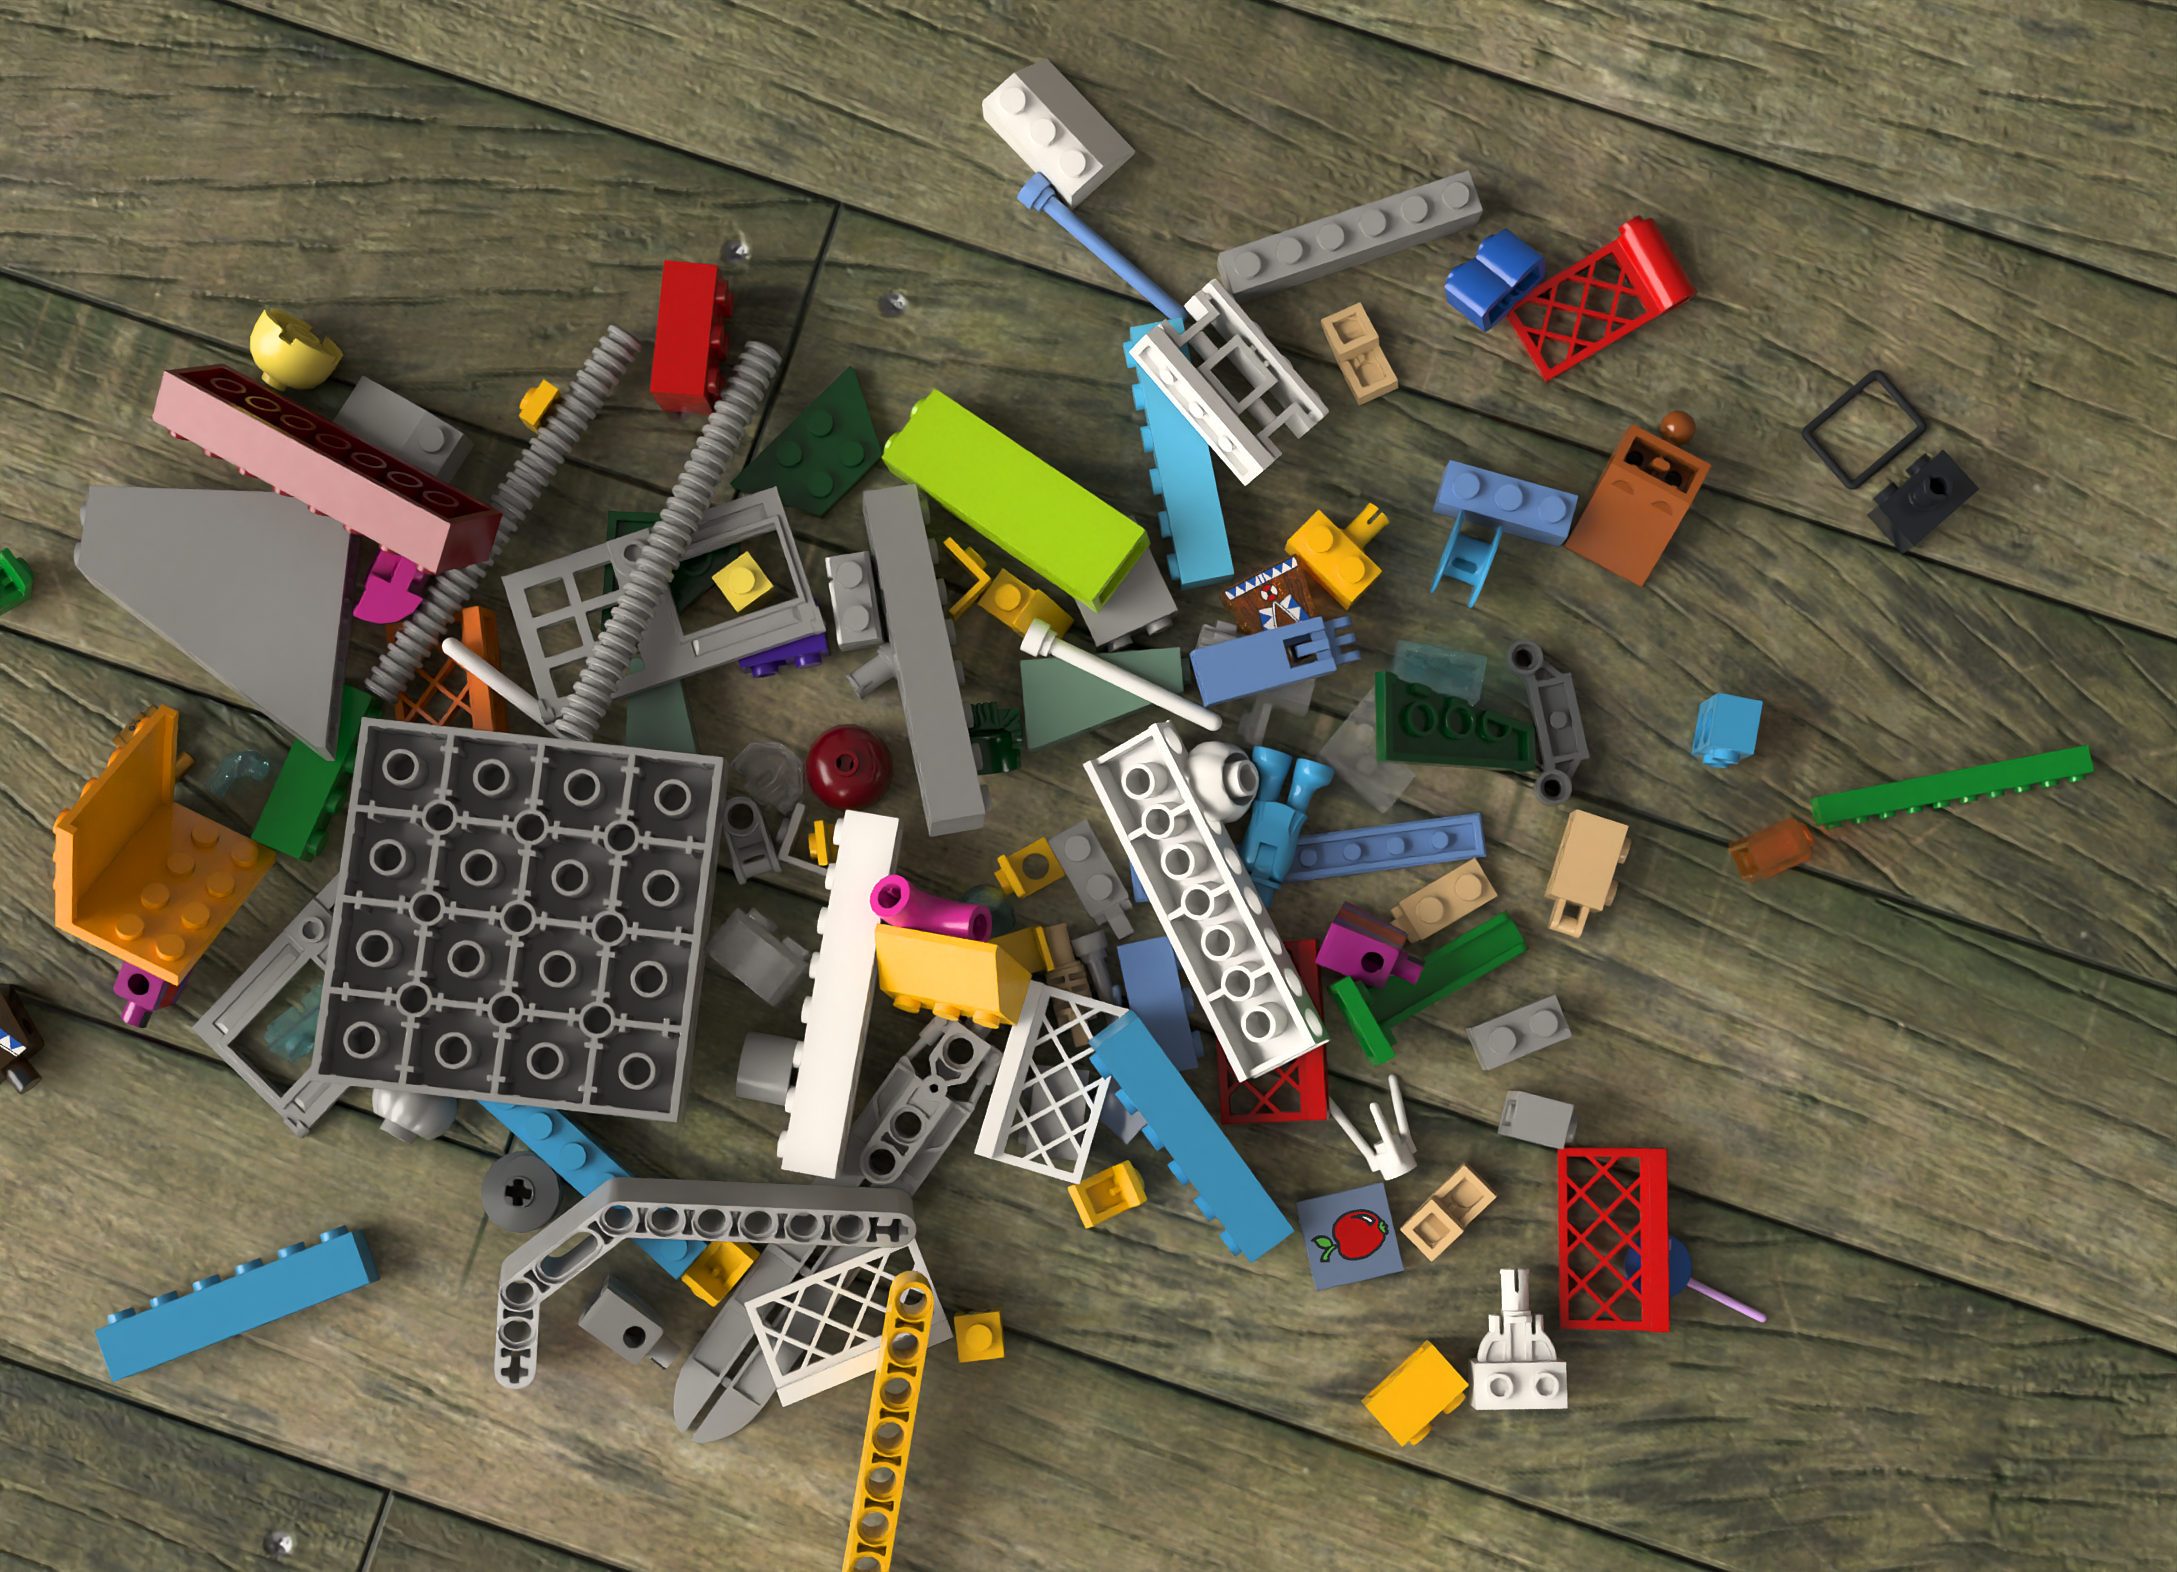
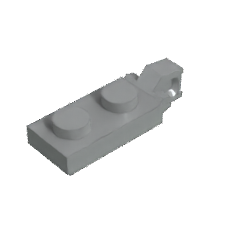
M1085 819L1047 840L1090 919L1093 918L1097 926L1108 922L1118 941L1133 934L1134 930L1124 914L1125 911L1133 907L1128 899L1129 895L1087 820Z

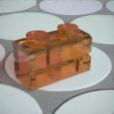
M1791 817L1729 843L1728 850L1742 880L1749 884L1772 877L1787 870V868L1794 867L1811 859L1812 851L1810 848L1814 846V841L1807 826L1803 822L1798 823L1797 820Z

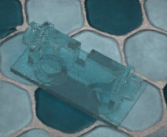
M324 980L300 999L308 1011L302 1016L298 1008L292 1006L276 1020L268 1024L269 1030L263 1034L269 1043L267 1049L290 1064L297 1058L309 1053L315 1044Z

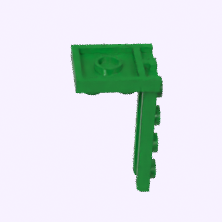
M1505 910L1424 956L1422 959L1426 960V963L1415 985L1391 975L1384 988L1372 986L1367 989L1361 980L1353 982L1352 978L1347 976L1325 988L1344 1017L1343 1020L1351 1034H1354L1364 1051L1369 1065H1381L1396 1056L1391 1047L1397 1044V1041L1390 1028L1529 948L1508 911Z

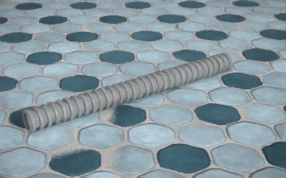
M610 325L608 327L609 335L601 337L599 340L602 344L600 348L595 347L592 350L594 357L585 360V370H578L576 373L578 380L569 383L568 387L571 389L569 393H562L560 396L563 400L562 403L553 406L555 411L553 416H546V426H540L537 429L539 433L537 439H530L529 443L532 445L530 449H524L521 452L524 456L521 461L516 460L513 464L516 468L514 472L506 474L508 481L505 484H499V494H492L490 497L492 501L490 506L502 511L503 515L489 560L470 565L465 569L457 568L445 571L442 575L435 576L437 583L434 587L428 586L427 591L429 594L426 598L423 597L422 605L418 610L415 609L411 613L413 618L410 621H404L403 625L406 628L403 632L397 631L395 637L398 639L394 644H388L387 648L390 650L386 656L381 654L379 660L382 662L379 667H372L371 671L374 673L370 679L365 677L363 680L366 688L391 704L392 702L398 703L400 699L396 696L400 691L405 692L407 690L405 683L408 679L414 680L416 676L412 673L416 668L421 669L423 667L421 663L423 657H430L431 652L428 650L432 645L437 646L439 644L437 640L439 634H446L447 629L444 627L448 622L452 624L455 621L452 615L455 611L461 612L463 607L460 604L463 600L468 601L471 595L468 593L470 589H477L479 584L476 581L479 576L482 578L486 576L487 573L484 571L486 566H493L495 563L492 559L493 556L502 553L500 546L502 543L508 544L510 541L508 535L511 531H517L518 527L515 524L518 520L524 521L526 518L525 514H523L524 511L533 508L534 505L531 502L533 498H540L542 495L539 491L540 488L549 485L547 480L549 475H556V465H562L565 462L563 455L565 452L571 453L573 441L578 442L581 437L578 434L580 430H587L589 427L586 423L587 420H593L596 417L594 412L596 407H603V397H609L612 394L610 387L612 385L617 386L620 382L617 378L619 374L625 375L627 372L625 365L627 363L632 364L635 360L634 352L639 353L643 349L641 342L625 329L617 325Z
M746 342L744 346L746 353L740 354L738 358L740 365H735L732 369L734 377H729L726 381L728 389L725 388L720 393L722 401L719 400L714 405L716 413L713 412L708 417L710 425L707 424L702 429L704 437H698L696 441L698 449H692L690 453L692 461H686L684 465L686 473H680L678 477L680 485H675L672 489L674 497H669L666 501L668 509H663L660 513L662 521H657L654 525L656 533H652L648 537L650 545L644 546L641 550L644 557L638 558L635 562L638 569L632 570L629 574L632 580L631 583L627 582L624 584L623 590L625 594L618 596L617 602L619 606L612 608L611 615L613 618L612 620H606L604 625L607 630L606 632H600L598 638L601 642L593 646L594 656L587 658L586 664L588 668L587 670H581L579 675L582 680L581 682H575L573 688L576 692L568 696L567 701L570 704L568 707L562 708L561 714L563 718L562 720H556L554 724L558 732L574 741L592 742L593 736L591 732L592 730H598L600 725L597 720L598 718H604L606 711L603 708L605 705L611 704L612 698L610 694L617 692L618 685H616L617 680H623L625 675L622 670L623 668H629L631 662L628 658L636 654L637 649L634 646L636 643L642 642L643 636L641 632L648 630L649 623L647 620L654 618L655 611L653 608L654 606H660L662 601L659 596L660 594H666L668 588L665 584L666 582H672L674 575L671 572L679 568L680 562L678 558L685 556L686 550L684 546L691 544L692 538L690 534L697 532L698 525L696 522L703 520L704 513L702 510L709 508L710 501L708 498L715 496L716 489L714 486L721 484L722 477L720 474L727 472L728 465L726 462L733 460L734 453L732 450L739 448L740 441L738 438L745 436L746 429L744 426L751 424L752 417L750 414L757 412L758 405L756 402L763 400L764 393L762 390L769 388L770 382L768 378L775 376L776 370L774 367L779 366L782 362L778 352L762 342Z

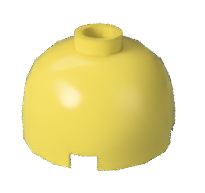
M271 308L270 311L264 309L250 336V351L254 362L264 371L261 378L267 384L280 391H285L287 386L298 390L313 389L323 383L335 370L343 357V353L326 336L323 345L320 344V340L310 332L313 327L306 322L274 308Z

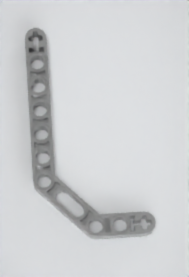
M630 1177L612 1178L591 1192L503 1261L498 1292L494 1362L495 1378L499 1384L510 1389L523 1388L533 1381L537 1362L540 1302L625 1238L898 1248L909 1244L916 1234L913 1201L909 1194L903 1190L890 1188ZM622 1205V1206H626V1208H624V1209H615V1208H612V1206ZM661 1207L673 1208L669 1211L659 1210V1208ZM707 1209L719 1210L714 1213L705 1212ZM754 1211H764V1212H765V1213H763V1214H758V1215L751 1214V1213L754 1212ZM799 1213H810L808 1216H797ZM845 1215H857L853 1218H843ZM579 1232L591 1233L589 1237L561 1257H551L548 1255L573 1235ZM520 1280H521V1281H525V1282H527V1283H521V1284H520V1283H516V1282H514V1281H520ZM512 1350H521L520 1357H512Z

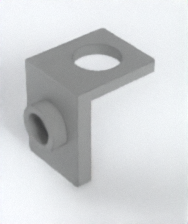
M797 802L792 818H784L779 828L776 843L782 846L777 859L826 877L828 869L793 857L810 810L807 805Z

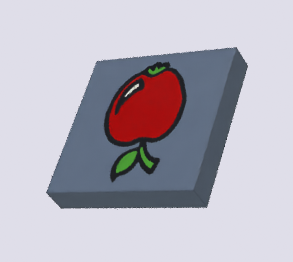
M1383 1182L1295 1202L1316 1291L1404 1271Z

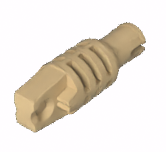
M1067 923L1043 928L1054 965V970L1046 971L1047 985L1092 999L1084 965L1081 964L1080 960H1075L1067 931ZM1051 997L1059 1028L1077 1019L1069 1002ZM1076 1004L1081 1015L1093 1010ZM1095 1014V1015H1093L1092 1017H1090V1018L1084 1020L1085 1023L1087 1024V1026H1088V1022H1087V1021H1088V1020H1091V1019L1097 1018V1015ZM1080 1023L1070 1028L1076 1048L1089 1044L1087 1042L1089 1039Z

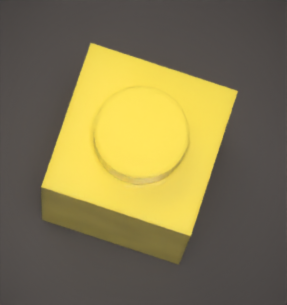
M748 551L712 576L714 582L740 616L756 612L779 595Z

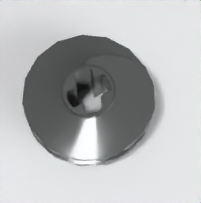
M517 1151L504 1155L491 1165L483 1178L481 1189L483 1208L491 1221L506 1231L525 1233L539 1229L557 1215L563 1201L562 1179L534 1151ZM522 1180H524V1187L532 1190L531 1197L524 1198L523 1203H521V1196L514 1194V1186L522 1185Z

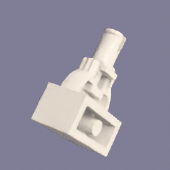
M1502 1268L1500 1269L1502 1288L1501 1332L1499 1315L1489 1314V1332L1485 1335L1479 1346L1477 1358H1468L1469 1404L1476 1410L1568 1408L1566 1362L1557 1357L1554 1344L1544 1332L1543 1314L1532 1313L1531 1316V1310H1529V1268H1515V1282L1514 1270Z

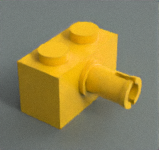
M1369 503L1344 530L1337 528L1318 509L1287 541L1284 549L1291 557L1294 556L1296 562L1346 610L1378 580L1382 573V570L1364 554L1363 550L1390 523L1382 512L1371 524H1367L1379 510L1372 503Z

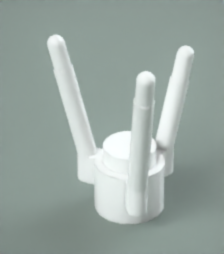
M1393 1074L1388 1077L1401 1139L1398 1134H1391L1379 1105L1375 1102L1371 1103L1370 1109L1382 1136V1140L1374 1144L1376 1153H1374L1329 1096L1331 1114L1366 1157L1372 1172L1380 1169L1385 1180L1401 1176L1417 1167L1413 1156L1417 1149L1410 1135L1398 1080Z

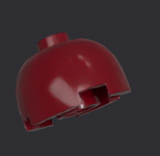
M857 724L836 725L822 732L810 745L805 760L806 780L812 793L826 806L844 813L846 809L861 812L876 805L888 790L894 776L893 757L885 741L873 730Z

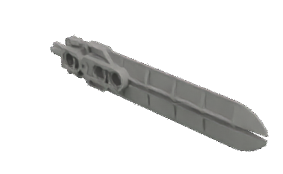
M935 1016L919 1033L921 1038L899 1059L850 1128L842 1176L835 1179L816 1176L811 1185L859 1187L866 1178L872 1182L869 1188L899 1189L909 1194L912 1198L974 1111L986 1084H992L1000 1068L1004 1054L991 1041L986 1039L993 1028L973 1022L972 1017H968L963 1022L960 1019L952 1021ZM945 1033L929 1056L931 1073L926 1077L919 1072L917 1073L911 1060L927 1044L932 1046ZM956 1038L969 1040L974 1048L973 1057L966 1062L954 1060L949 1053V1045L952 1040ZM982 1061L975 1076L978 1082L968 1101L954 1099V1097L948 1094L951 1085L966 1083ZM932 1084H936L938 1089H934ZM913 1112L920 1118L921 1130L917 1134L906 1135L899 1130L897 1118L901 1113ZM877 1149L889 1150L895 1158L894 1168L887 1172L877 1170L871 1162L872 1153ZM806 1212L797 1214V1216L801 1217L810 1215V1213ZM845 1215L843 1218H853L857 1215ZM769 1243L691 1352L681 1369L674 1393V1417L679 1431L684 1434L719 1383L727 1389L690 1439L699 1444L728 1437L742 1429L754 1419L776 1390V1384L760 1343L734 1379L726 1375L755 1334L744 1302L790 1284L797 1273L807 1277L876 1249V1247L828 1245L811 1269L804 1263L817 1245ZM858 1266L848 1270L841 1288L847 1290L862 1267ZM841 1273L825 1281L837 1285ZM813 1284L805 1288L798 1305L824 1315L833 1290L819 1284ZM796 1291L789 1301L794 1302L799 1291ZM838 1293L832 1309L842 1297V1294ZM772 1301L757 1307L763 1325L781 1332L791 1308L785 1306L772 1324L765 1318L777 1302ZM796 1310L786 1335L808 1344L815 1335L821 1321ZM767 1334L774 1350L778 1338ZM784 1340L776 1355L783 1375L788 1373L804 1350Z

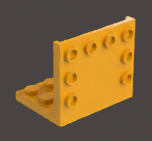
M162 704L150 718L144 717L139 722L130 742L124 748L120 746L113 752L103 773L98 778L92 777L86 783L77 803L71 809L65 808L54 823L53 833L56 834V849L53 854V861L56 862V877L53 882V889L55 890V926L178 986L273 866L276 859V851L174 802L179 712Z

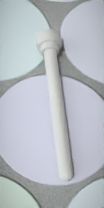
M1036 617L1032 621L1020 650L1035 657L1039 654L1045 657L1051 654L1208 730L1216 731L1222 726V718L1218 714L1057 638L1058 633L1051 630L1052 625Z
M451 637L443 641L442 649L444 653L557 738L572 740L557 731L554 725L555 722L545 725L541 718L537 699L457 639Z

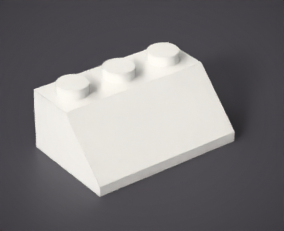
M1048 59L1014 72L982 101L984 119L1035 173L1040 172L1052 183L1051 188L1071 211L1135 154V150Z

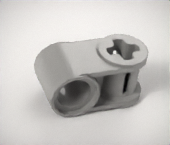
M743 796L733 797L725 803L722 827L729 846L728 852L738 883L740 885L746 884L747 878L772 870L776 874L783 872L781 861L777 859L779 853L775 841L769 832L761 806L754 800ZM739 805H748L754 814L753 822L748 828L738 830L731 822L732 811ZM763 855L765 856L763 859L751 863H746L750 859H754Z

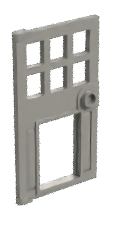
M776 486L703 510L704 518L702 521L696 522L698 530L696 533L690 534L692 542L690 545L684 546L686 554L683 558H678V561L681 562L777 530L798 598L685 635L669 583L666 582L665 585L668 590L666 594H660L659 597L662 602L660 606H654L655 616L653 619L647 620L649 628L647 631L641 632L643 640L637 644L645 669L625 676L621 681L617 680L618 690L616 693L610 694L612 702L812 635L827 632L826 623L822 618L818 606L816 607ZM654 527L646 528L501 577L539 697L537 703L545 725L562 719V708L568 707L570 704L567 701L568 696L559 698L551 672L594 656L592 648L595 644H600L601 641L595 642L588 615L618 605V596L625 594L623 590L624 584L627 582L631 583L632 581L629 577L630 572L638 569L635 564L636 560L644 557L641 550L644 546L650 545L648 542L649 535L656 533ZM612 563L619 590L583 601L575 575ZM563 579L571 605L534 618L527 591ZM575 619L583 646L547 658L539 631Z
M339 873L309 902L270 946L192 1027L228 1065L285 1119L283 1122L302 1139L305 1138L312 1130V1127L351 1086L309 1081L310 1067L283 1094L231 1043L311 959L325 971Z

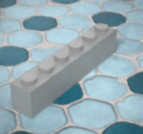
M1467 170L1220 252L1217 269L1224 288L1233 295L1235 302L1239 305L1477 226L1483 213V208L1470 172Z

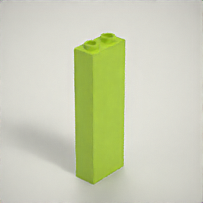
M934 388L927 398H921L913 407L910 415L911 419L903 430L895 432L885 445L882 459L889 471L907 484L916 483L917 491L1099 614L1151 543L1146 530Z

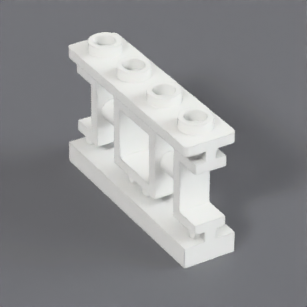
M1212 279L1184 305L1186 310L1197 321L1182 335H1179L1165 319L1149 331L1129 353L1244 486H1246L1282 455L1281 451L1268 436L1285 423L1299 439L1329 413V410L1323 404L1318 393L1311 389L1293 369L1291 362L1281 355L1266 338L1261 327L1253 322L1235 302L1233 295L1223 288L1216 279ZM1210 323L1228 342L1220 349L1202 331ZM1188 342L1205 361L1197 369L1180 351ZM1226 356L1255 388L1240 403L1236 401L1210 371ZM1267 390L1285 408V411L1278 417L1260 398ZM1246 409L1263 428L1255 437L1238 418Z

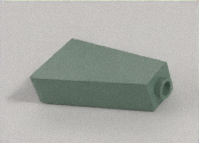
M1180 647L1093 654L1181 697L1184 692L1183 685L1191 684L1189 658H1181ZM1057 657L1020 660L1028 753L1043 751L1158 706Z
M631 658L630 675L645 669L641 658ZM684 678L628 697L625 746L701 755Z

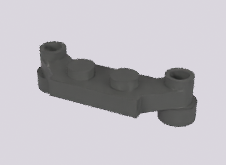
M1522 639L1515 642L1507 650L1505 663L1508 671L1525 683L1544 770L1534 783V794L1540 803L1553 807L1564 803L1570 797L1572 792L1571 779L1580 762L1590 759L1571 672L1564 674L1559 672L1543 659V652L1537 643L1532 640ZM1517 654L1526 657L1528 661L1527 667H1521L1516 663L1515 656ZM1545 783H1551L1555 786L1556 795L1554 797H1550L1545 793Z

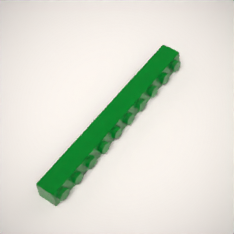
M2084 745L1819 796L1810 799L1815 825H1825V830L1842 827L1841 821L1852 820L1854 825L1868 822V816L1879 814V819L1895 817L1898 810L1906 809V813L1911 814L1924 811V805L1933 804L1934 809L1951 806L1950 800L1960 799L1961 804L1977 801V795L1987 794L1988 798L2005 795L2004 790L2014 788L2015 793L2032 790L2031 785L2041 783L2042 788L2059 785L2058 780L2068 778L2069 783L2086 780L2085 774L2094 772L2089 746Z

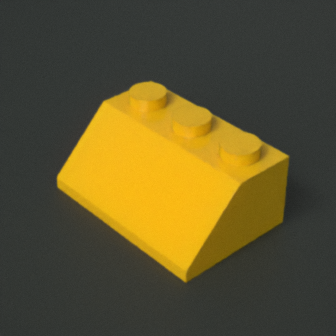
M877 923L875 942L880 990L894 1000L893 1005L896 1008L911 1013H919L920 1008L933 1010L932 1013L936 1016L952 1021H958L960 1015L972 1017L973 1022L994 1029L999 1028L1000 1023L1017 1026L1032 974L1000 946Z

